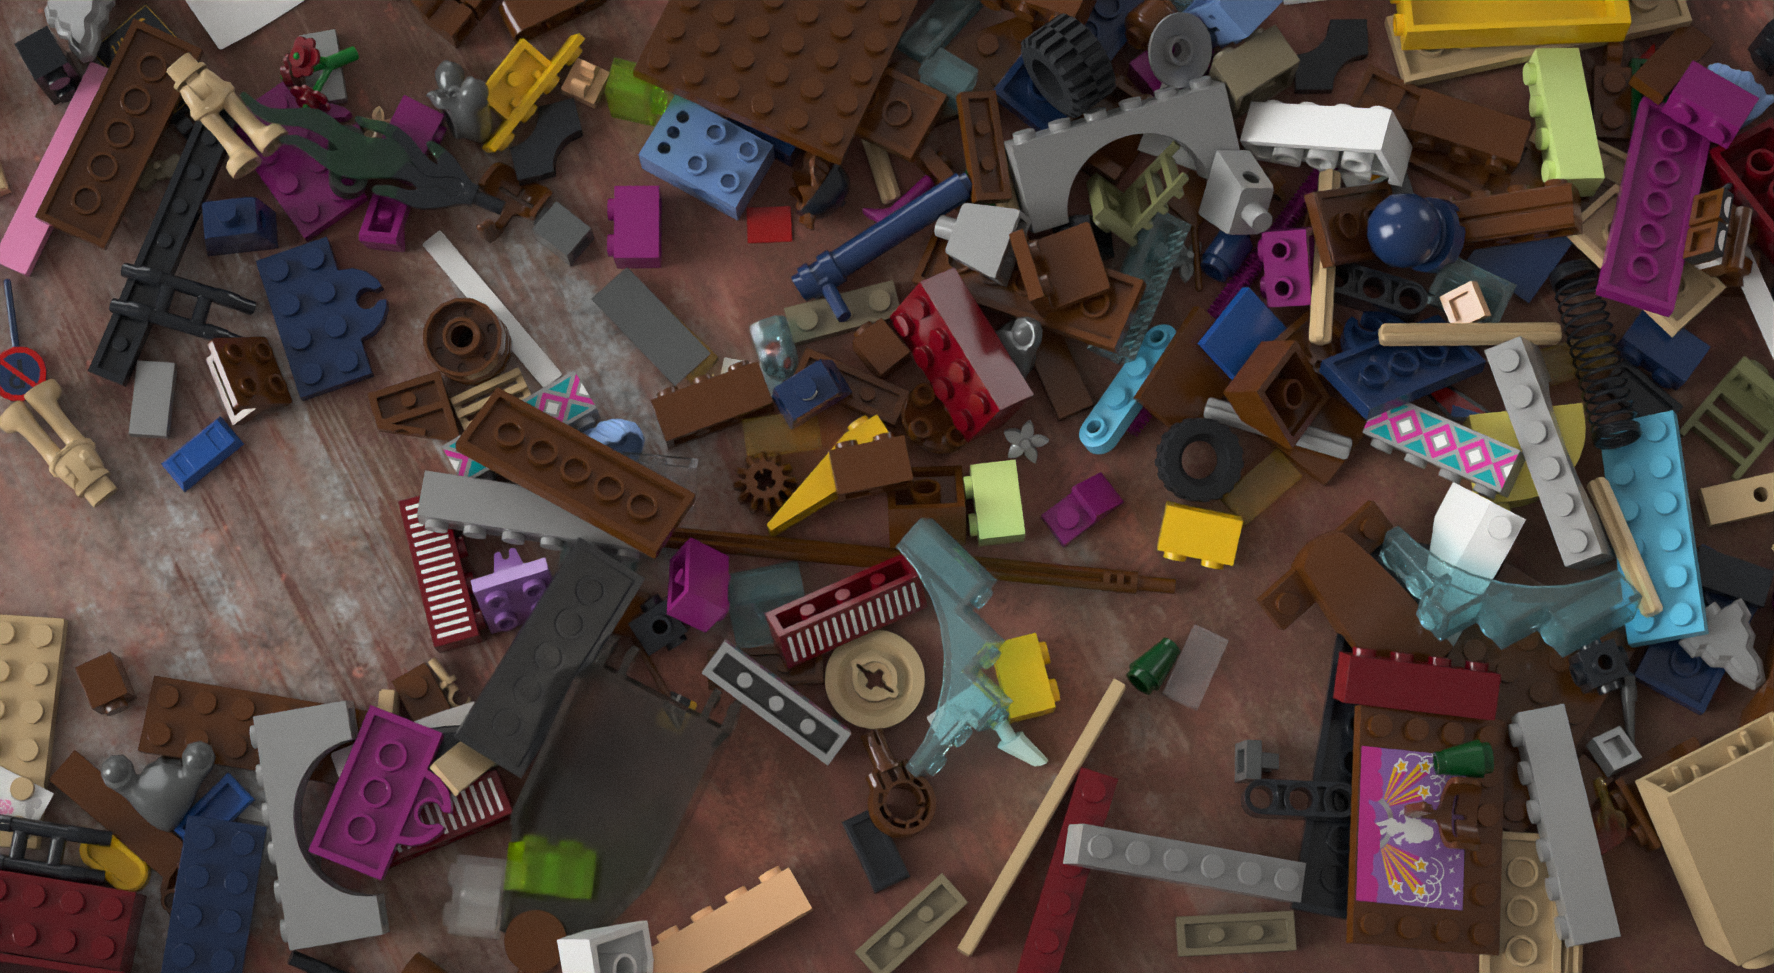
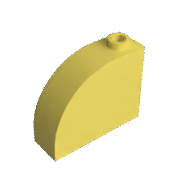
M1583 403L1553 406L1561 435L1575 467L1585 442L1586 425ZM1507 411L1469 415L1463 422V426L1521 450ZM1526 461L1508 498L1496 494L1493 500L1473 491L1511 511L1510 508L1525 506L1540 500Z

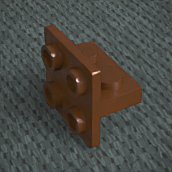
M266 337L213 338L208 342L211 355L206 358V361L233 426L244 425L266 408L286 407L292 403L287 384L283 379L273 350Z

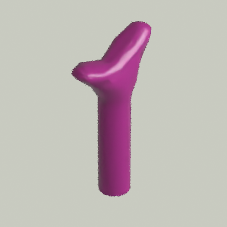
M925 175L891 207L883 209L863 208L862 212L868 219L879 222L933 188L935 183L929 176Z

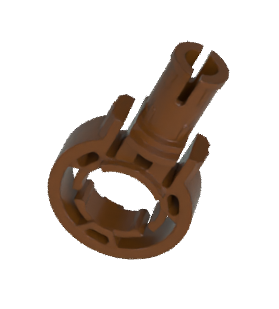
M875 729V732L870 731L859 737L874 768L872 773L865 777L871 790L868 796V812L874 825L884 834L894 838H908L922 831L932 821L936 811L935 793L930 783L923 776L913 772L908 759L898 761V758H894L884 736L883 729ZM892 789L908 790L915 796L917 806L925 803V808L921 807L918 809L913 819L900 820L895 818L891 823L887 821L892 815L886 805L887 795ZM924 809H925L924 817H923V819L921 820V819H919V818L922 816V814H923V812H924Z

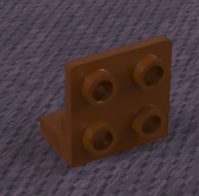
M1088 222L1039 240H1030L1023 229L1009 234L1029 301L1040 317L1111 290L1092 227Z

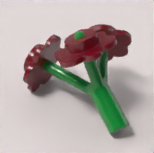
M299 36L294 41L291 52L286 53L285 58H283L284 65L280 66V78L286 87L292 86L290 93L296 98L295 101L300 109L310 114L322 115L323 112L328 113L331 109V106L327 103L328 98L320 92L331 72L358 60L359 55L355 47L351 46L330 56L322 57L319 50L315 48V39H306ZM323 70L313 89L307 85H302L300 78L303 76L310 77L313 72Z

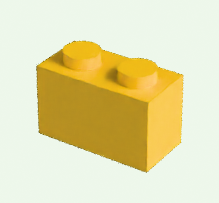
M1166 501L1157 549L1164 551L1163 557L1167 559L1186 562L1188 556L1202 559V566L1223 570L1224 564L1230 566L1234 564L1243 524L1242 517Z
M1032 633L992 643L990 652L1009 724L1054 713L1056 708L1055 702L1060 701V694L1056 679H1048L1045 665L1051 663L1046 642H1039L1037 634Z

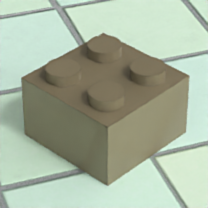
M1276 25L1265 31L1263 28L1256 29L1249 37L1244 39V44L1234 50L1231 46L1227 47L1213 58L1214 62H1212L1209 76H1211V79L1225 83L1233 121L1249 111L1251 102H1265L1290 87L1293 82L1300 59Z

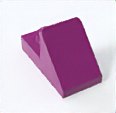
M373 192L359 232V241L368 249L405 252L404 227L411 207L395 200L396 193Z
M1100 472L1076 484L1072 488V492L1043 513L1041 519L1064 548L1122 505L1124 501Z

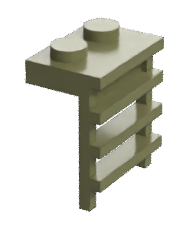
M1173 141L1124 193L1096 172L1086 182L1089 203L1093 212L1092 219L1095 224L1106 233L1112 231L1134 247L1138 243L1136 234L1142 228L1149 231L1153 227L1152 217L1157 212L1165 215L1169 211L1167 202L1173 196L1180 199L1184 195L1182 186L1189 180V177L1184 172L1179 175L1175 159L1172 157L1180 149V145ZM1161 167L1167 185L1165 190H1163L1160 175L1157 173ZM1146 183L1152 203L1150 206H1148L1145 190L1142 189Z
M1745 356L1728 371L1726 376L1679 430L1681 438L1689 430H1692L1736 466L1737 470L1730 477L1734 481L1741 478L1774 438V380L1768 376V370L1761 363L1749 360ZM1717 397H1720L1764 433V438L1760 442L1712 403ZM1705 413L1747 447L1751 453L1745 459L1702 424L1699 418Z

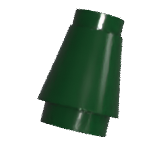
M1164 637L1129 665L1130 670L1126 674L1127 679L1137 690L1146 695H1150L1153 690H1159L1181 653L1180 648L1172 640Z
M1479 739L1433 752L1435 774L1484 778L1485 774L1493 773L1494 756L1490 743H1481Z

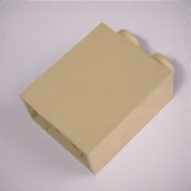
M1770 712L1635 781L1705 946L1737 966L1742 965L1746 969L1763 968L1774 963V712Z

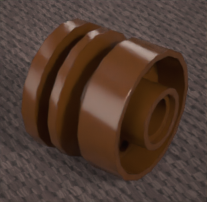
M454 298L440 304L429 315L423 328V346L428 359L449 379L465 386H478L499 376L505 371L512 356V339L507 326L486 304L473 298ZM473 337L472 342L463 348L464 342L468 338Z

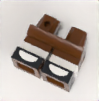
M1725 187L1694 196L1689 220L1691 228L1687 231L1683 259L1710 277L1727 274L1736 279L1751 273L1753 261L1745 255L1746 248L1757 240L1759 228L1751 223L1753 210L1744 206L1736 207L1732 204L1734 194Z

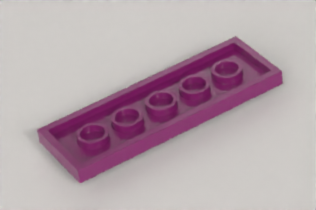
M1644 96L1637 110L1595 294L1669 317L1674 311L1685 261L1683 254L1687 231L1691 228L1689 220L1693 198L1700 193L1711 141L1661 112L1666 103L1661 102L1658 105Z

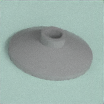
M1184 12L1173 13L1163 18L1154 28L1148 45L1149 63L1158 80L1169 87L1185 88L1190 86V80L1202 77L1207 71L1212 56V41L1205 24L1195 15ZM1173 45L1175 47L1174 54L1172 53Z

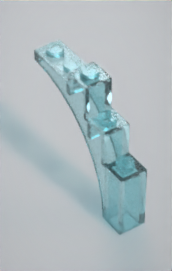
M920 518L896 547L914 567L931 597L940 623L944 667L943 686L935 717L923 743L905 766L916 778L925 776L928 773L931 776L935 775L948 761L945 754L953 745L956 748L960 747L972 735L973 731L970 729V726L977 732L988 730L989 728L993 731L996 730L1008 718L1010 713L1006 709L1014 702L981 670L982 667L987 670L999 659L1002 653L998 649L1005 642L973 610L974 607L980 609L989 601L994 594L991 588L997 580L932 518Z
M1399 526L1386 532L1380 557L1386 567L1394 571L1401 578L1413 596L1420 599L1416 616L1419 618L1422 626L1430 630L1440 642L1477 623L1483 634L1491 638L1501 650L1538 631L1543 640L1549 646H1552L1563 658L1634 620L1643 597L1618 570L1592 580L1553 586L1505 583L1475 575L1434 555L1419 545Z

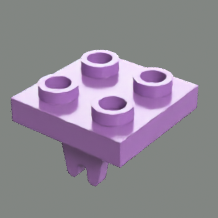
M510 548L508 559H503L500 552L494 554L493 574L470 580L473 593L491 634L509 631L525 623L553 578L545 557L524 564L517 550Z

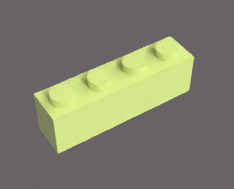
M1536 48L1528 63H1525L1523 67V82L1529 86L1530 91L1529 113L1532 118H1535L1537 128L1535 145L1537 150H1541L1542 180L1545 183L1551 179H1566L1568 183L1572 182L1576 186L1580 197L1594 196L1605 179L1579 48Z

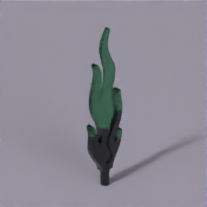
M245 92L240 94L246 106L256 116L266 122L304 128L329 140L338 150H326L315 142L299 135H282L279 137L281 144L297 146L333 173L355 179L401 180L411 183L417 188L416 190H406L392 185H376L372 188L373 193L376 195L387 196L404 205L420 210H439L456 206L472 207L474 204L501 215L506 201L479 191V186L468 178L456 159L446 149L433 141H428L426 146L434 155L438 164L429 160L409 135L399 127L385 121L356 116L355 122L359 126L382 133L386 139L367 137L342 126L333 117L319 109L270 108L260 104Z

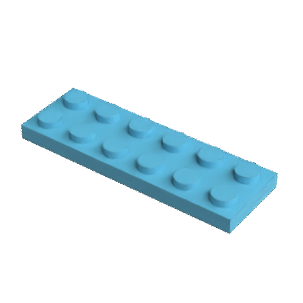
M1673 410L1634 418V421L1641 424L1640 427L1643 432L1637 441L1620 448L1601 449L1605 478L1611 485L1663 606V611L1653 617L1646 618L1640 613L1616 557L1628 645L1632 648L1709 634L1678 418ZM1619 431L1612 434L1622 433L1625 431Z

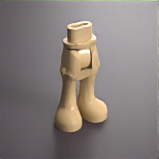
M189 52L181 56L167 69L168 75L176 82L174 88L181 93L182 98L190 109V116L195 121H201L227 151L230 158L226 168L233 179H239L252 172L261 164L262 159L219 115L222 110H225L234 119L264 157L271 156L286 140L288 132L278 123L266 126L259 121L234 93L235 87L231 82L223 81L218 75L209 70L204 62L198 63Z
M55 379L46 380L30 389L24 395V398L44 418L66 446L60 450L38 424L31 410L23 401L14 402L0 416V428L7 434L19 432L47 462L49 472L53 477L60 478L75 490L79 498L85 497L93 508H96L111 497L118 488L109 479L111 473L104 467L101 458L96 452L95 442L90 438H85L61 410L57 402L62 395L60 385Z

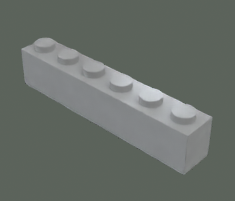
M425 470L417 517L419 524L425 525V529L428 531L447 533L448 528L462 530L463 535L476 539H485L486 534L501 536L503 542L523 545L525 540L540 542V547L556 551L563 550V546L572 547L577 538L580 537L603 552L617 554L616 558L622 561L639 562V558L648 559V555L520 485Z
M1565 704L1518 712L1511 717L1512 724L1508 725V733L1512 746L1518 747L1521 762L1517 763L1520 782L1522 785H1527L1530 800L1526 802L1527 813L1532 824L1536 823L1540 839H1536V850L1540 862H1546L1549 877L1545 878V888L1549 900L1555 901L1558 916L1554 918L1557 936L1559 940L1565 941L1566 948L1620 937L1619 925Z
M1069 824L1063 864L1280 902H1301L1306 863L1088 824Z

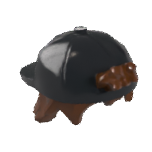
M803 151L801 170L792 172L791 177L796 187H791L788 193L797 201L796 214L800 216L799 223L805 225L810 230H814L816 219L828 217L839 207L842 208L845 205V198L850 190V178L841 165Z

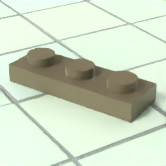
M893 280L840 293L851 312L850 319L845 322L837 320L825 298L784 308L794 347L857 331L868 321L874 324L882 318L886 323L892 322L890 315L900 305Z
M941 873L859 947L855 954L872 973H892L966 906L968 901Z
M1294 911L1175 917L1178 957L1297 950Z

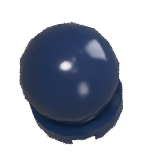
M1412 193L1390 195L1376 206L1368 218L1367 239L1372 252L1384 263L1393 267H1412L1415 271L1440 273V269L1447 263H1454L1458 259L1464 245L1466 231L1465 227L1459 225V217L1456 213L1460 210L1455 204L1445 199L1423 198Z

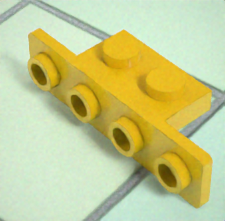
M580 33L571 35L550 61L525 39H520L487 80L489 108L503 121L482 146L486 153H493L497 150L502 152L507 148L515 137V134L512 133L513 129L520 121L522 123L528 121L537 110L538 106L534 104L542 93L545 95L550 93L558 84L560 77L557 74L565 64L570 66L577 60L583 51L579 46L585 40Z

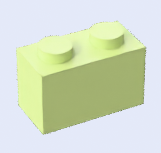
M1016 459L970 465V476L963 477L965 499H973L974 513L968 514L970 537L977 536L978 546L1024 541L1025 527Z

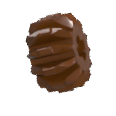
M760 451V462L756 463L749 455L745 458L749 469L743 467L736 468V475L742 480L733 482V489L742 492L737 498L740 505L751 501L749 506L750 513L755 514L761 505L763 506L765 516H771V505L775 504L779 510L785 504L781 498L788 500L794 492L789 488L798 485V479L795 476H788L793 470V465L790 462L780 466L781 454L776 453L771 462L767 461L766 451ZM764 477H771L773 488L769 489L766 486V491L760 490L758 480L761 478L762 481H765Z

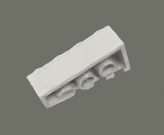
M1277 100L1251 102L1240 138L1244 148L1249 150L1256 160L1299 167L1301 161L1320 172L1329 168L1334 170L1335 167L1355 172V178L1369 181L1372 174L1389 177L1388 184L1401 187L1413 148L1393 111L1382 106L1354 108L1347 104L1319 106L1312 102H1302L1300 104H1285Z

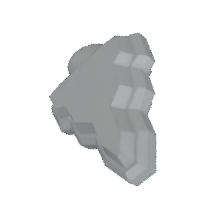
M48 0L44 12L48 25L51 28H56L57 34L61 39L68 40L70 50L82 63L94 61L102 43L101 32L109 22V12L115 6V0Z
M1742 598L1735 600L1723 609L1716 602L1707 606L1705 611L1709 634L1684 638L1678 644L1692 658L1701 657L1711 668H1724L1734 681L1751 690H1755L1765 683L1766 679L1762 660L1753 649L1756 635L1748 623L1752 616Z

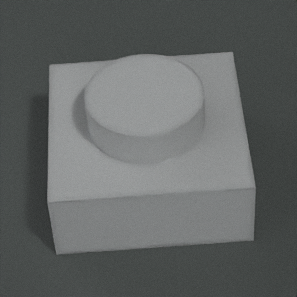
M1621 726L1594 737L1585 745L1607 777L1635 765L1642 759V756Z

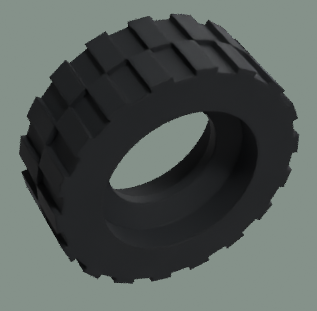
M1187 418L1183 419L1181 423L1173 424L1170 426L1171 429L1168 432H1164L1161 436L1162 440L1159 445L1157 444L1156 448L1157 458L1155 459V466L1158 468L1157 475L1159 480H1162L1165 484L1163 486L1168 491L1175 493V496L1194 502H1210L1212 499L1218 500L1222 498V495L1225 493H1230L1234 489V484L1239 481L1241 468L1244 467V461H1242V454L1244 452L1238 443L1237 435L1233 434L1230 431L1231 428L1227 425L1218 423L1219 421L1213 419ZM1196 441H1204L1210 444L1217 456L1214 471L1209 476L1201 479L1189 476L1182 466V455L1185 448Z

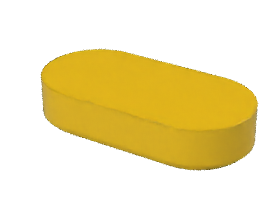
M113 834L110 847L80 844L79 852L82 861L92 869L105 870V880L116 889L137 893L148 885L151 879V867Z

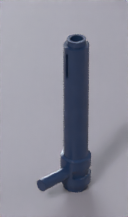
M966 172L960 175L957 173L953 174L831 252L825 250L817 255V260L812 264L805 263L798 267V272L791 276V279L804 300L808 302L812 298L817 300L824 296L839 322H845L850 319L851 312L837 287L847 282L849 275L934 223L941 215H946L971 199L972 183Z

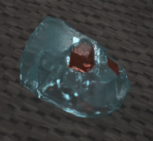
M776 315L749 326L750 336L762 371L770 379L784 382L792 377L798 366V355L786 317Z

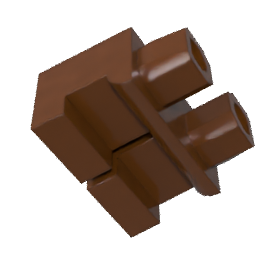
M498 0L410 1L420 12L424 23L457 49L478 25L476 19L481 21Z

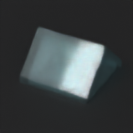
M797 560L730 574L731 579L728 585L729 613L738 648H751L773 643L765 613L805 596Z

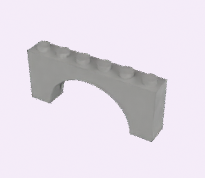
M1211 76L1198 77L1189 81V87L1176 90L1175 86L1161 88L1154 91L1155 97L1142 101L1141 97L1127 98L1120 101L1119 107L1106 111L1105 107L1094 108L1084 112V118L1071 121L1070 118H1061L1049 122V128L1035 132L1034 128H1028L1013 133V139L1004 141L1005 153L1019 209L1032 220L1028 230L1032 233H1037L1069 223L1068 196L1078 171L1097 150L1125 136L1153 133L1170 137L1188 153L1196 167L1197 174L1208 179L1217 150H1240L1225 83L1211 79Z
M1519 336L1484 350L1565 567L1584 571L1616 559V554L1602 521L1580 482L1561 435L1549 392V382L1552 380L1539 346Z
M345 700L253 716L254 725L250 726V740L253 748H258L260 764L256 765V778L259 787H264L266 803H262V817L265 826H270L272 841L268 842V855L271 864L276 865L278 880L274 881V894L277 903H282L284 919L280 920V933L283 942H288L289 951L389 933L384 893H359L347 889L332 880L319 867L311 852L308 851L309 848L302 825L303 797L312 773L330 752L345 743L356 740L358 727L354 702Z

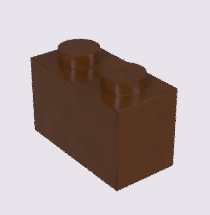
M893 432L883 433L874 436L872 442L858 444L857 440H848L837 443L835 449L828 450L838 503L909 489L914 486V478L904 435L896 437Z

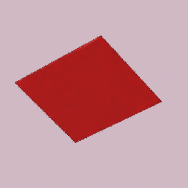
M791 206L746 208L747 243L792 242Z

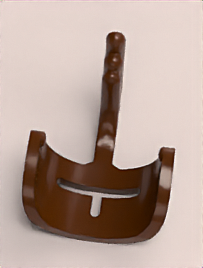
M503 162L494 163L481 177L478 186L484 193L504 200L506 203L504 212L495 223L487 218L476 226L481 238L489 243L496 241L513 216H520L526 220L534 221L553 194V191L535 182L519 186L514 168ZM500 189H505L517 198L521 191L525 190L524 194L521 197V200L532 205L533 207L530 208L517 202L516 200L512 199L511 197L507 196L505 193L500 191Z
M1452 777L1443 788L1439 806L1436 810L1433 809L1431 804L1421 801L1404 805V815L1411 818L1436 820L1441 840L1449 849L1480 851L1481 843L1477 829V813L1482 795V782L1473 778ZM1456 796L1454 815L1464 816V820L1454 819V836L1452 830V806Z

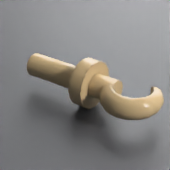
M434 657L428 663L442 681L439 687L441 690L447 688L449 691L447 698L452 708L460 706L453 701V694L459 690L454 683L457 680L454 674L449 676L438 659ZM467 697L466 703L471 702V697Z

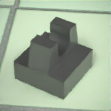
M1244 740L1235 744V783H1251L1261 779V772L1270 773L1272 770L1279 769V754L1262 752V740Z

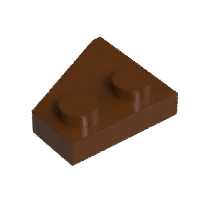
M440 371L367 393L376 426L380 432L447 442L460 436Z

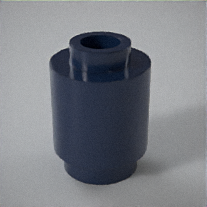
M1220 229L1202 255L1203 262L1200 266L1203 272L1219 282H1225L1228 277H1233L1253 249L1250 235H1231Z

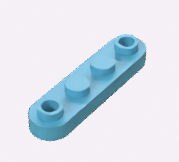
M1161 324L1147 331L1139 342L1140 345L1133 351H1137L1136 354L1128 358L1082 424L1079 438L1089 452L1104 454L1112 450L1143 406L1133 398L1176 334V330L1172 326Z

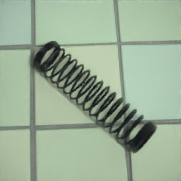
M1589 259L1571 260L1555 267L1549 274V281L1551 282L1552 290L1556 293L1555 301L1559 304L1557 310L1562 315L1560 321L1565 325L1563 332L1568 336L1566 343L1571 347L1569 354L1574 358L1572 366L1577 369L1575 377L1580 380L1578 388L1583 391L1581 399L1586 402L1584 410L1589 413L1587 421L1589 424H1592L1590 432L1594 442L1593 445L1599 449L1620 448L1637 441L1643 433L1640 427L1641 424L1633 420L1637 412L1629 409L1633 406L1634 401L1626 398L1630 395L1631 390L1623 387L1627 384L1628 379L1620 376L1624 373L1625 368L1617 365L1621 362L1622 357L1614 354L1618 351L1619 346L1612 343L1616 335L1609 332L1613 324L1606 321L1610 316L1608 311L1603 310L1607 306V302L1601 299L1602 296H1598L1580 303H1565L1572 297L1595 292L1597 285L1574 293H1563V290L1575 289L1592 281L1598 282L1599 280L1596 278L1599 273L1598 267L1593 261ZM1582 270H1590L1588 273L1572 279L1561 280L1565 276L1570 275L1572 273ZM1559 295L1568 296L1562 302L1558 299ZM1600 302L1604 304L1597 310L1583 314H1567L1577 307ZM1562 305L1570 307L1565 312L1561 310ZM1598 313L1607 315L1599 321L1585 325H1570L1582 317ZM1565 316L1573 318L1568 323L1564 321ZM1600 324L1609 325V328L1599 333L1574 336L1580 330ZM1568 327L1577 328L1571 334L1567 332ZM1612 336L1609 341L1587 347L1577 346L1583 341L1594 337ZM1570 338L1580 339L1574 345L1570 343ZM1615 347L1613 351L1601 356L1580 357L1586 352L1597 348ZM1573 349L1583 350L1577 356L1573 354ZM1618 358L1616 362L1607 366L1590 369L1583 368L1589 363L1600 359ZM1576 360L1586 361L1580 367L1576 365ZM1621 369L1619 373L1610 377L1586 379L1603 370ZM1579 371L1589 372L1583 378L1579 376ZM1617 379L1624 380L1622 384L1613 388L1589 390L1603 382ZM1582 382L1592 383L1586 389H1583L1581 386ZM1627 391L1625 395L1616 399L1592 401L1606 393ZM1585 393L1596 394L1589 400H1586L1584 397ZM1630 402L1628 406L1619 410L1596 412L1610 404ZM1588 404L1599 405L1592 411H1589L1587 408ZM1622 413L1634 414L1625 420L1605 424L1599 423L1614 415ZM1591 415L1602 416L1595 422H1592L1590 419ZM1619 431H1625L1622 433L1612 434Z

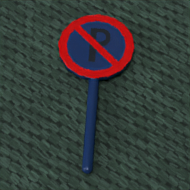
M6 278L4 280V290L12 348L4 350L0 354V396L12 402L26 401L24 395L30 389L47 380L48 370L44 359L36 351L27 347H20L11 280Z

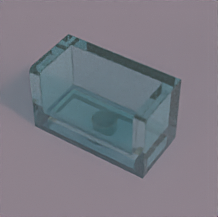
M1459 257L1454 263H1447L1440 269V273L1435 275L1427 292V304L1444 312L1440 296L1470 281L1478 282L1492 316L1477 323H1499L1517 286Z

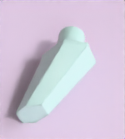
M1002 719L993 726L1001 738L997 746L999 749L1033 766H1041L1048 762L1045 755L1022 731L1014 732L1007 719Z

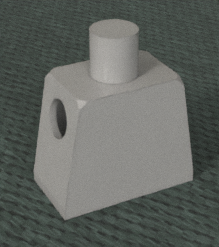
M1249 150L1216 151L1198 212L1207 221L1231 235L1264 232L1271 226L1273 220L1268 212L1274 192L1273 184Z
M964 203L961 206L957 219L941 215L936 222L934 232L935 236L949 240L946 246V254L979 274L1007 287L1017 261L1009 234L1023 229L1027 234L1032 220L1018 209Z

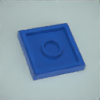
M1242 287L1197 344L1233 380L1261 341H1273L1287 328L1250 288Z

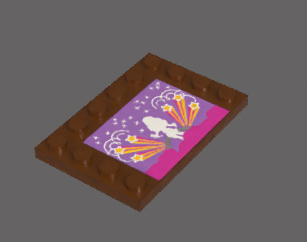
M1367 705L1355 706L1346 943L1499 956L1506 720L1495 719L1493 721ZM1479 739L1481 743L1489 742L1494 756V771L1491 774H1485L1484 778H1473L1482 782V795L1477 813V829L1481 843L1480 851L1449 849L1441 840L1436 820L1406 817L1404 815V805L1425 801L1436 810L1447 781L1452 777H1461L1436 775L1433 767V752ZM1456 796L1452 806V830L1454 836V819L1464 820V816L1454 815Z

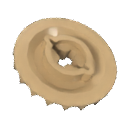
M876 630L837 647L830 656L826 666L825 688L833 708L844 720L857 727L875 730L878 728H890L903 722L915 711L924 692L925 673L918 653L909 642L889 631ZM857 667L871 674L877 673L878 670L881 671L885 687L893 693L878 686L873 687L872 690L866 687L868 679Z

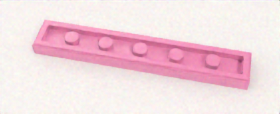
M92 61L90 62L0 243V265L30 277L54 228L37 220L35 215L108 68Z

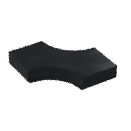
M1330 19L1324 41L1307 53L1296 54L1300 59V63L1294 76V94H1331L1334 78L1344 66L1354 61L1367 59V19Z
M574 98L539 106L538 122L533 133L524 142L510 148L519 186L556 177V161L559 154L570 142L583 136Z

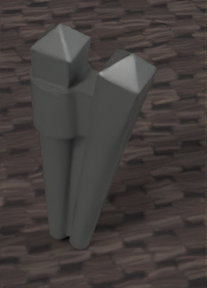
M1628 670L1629 675L1619 681L1621 685L1619 690L1625 732L1633 745H1635V701H1638L1637 685H1635V675Z

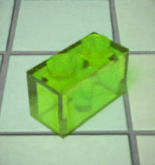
M614 58L605 89L611 117L655 127L657 115L662 116L665 112L667 94L664 93V89L633 76V69L637 62Z
M524 835V840L521 842H509L503 890L568 899H591L597 851L583 850L582 842L560 840L559 846L548 845L547 837Z

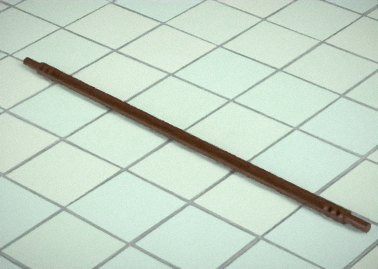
M677 527L664 548L680 549L691 537L723 554L867 568L905 552L918 573L1136 594L1137 591L1175 594L1176 579L1138 575V571Z

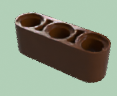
M505 0L499 5L498 11L513 41L518 43L520 39L529 41L591 12L605 4L608 0Z

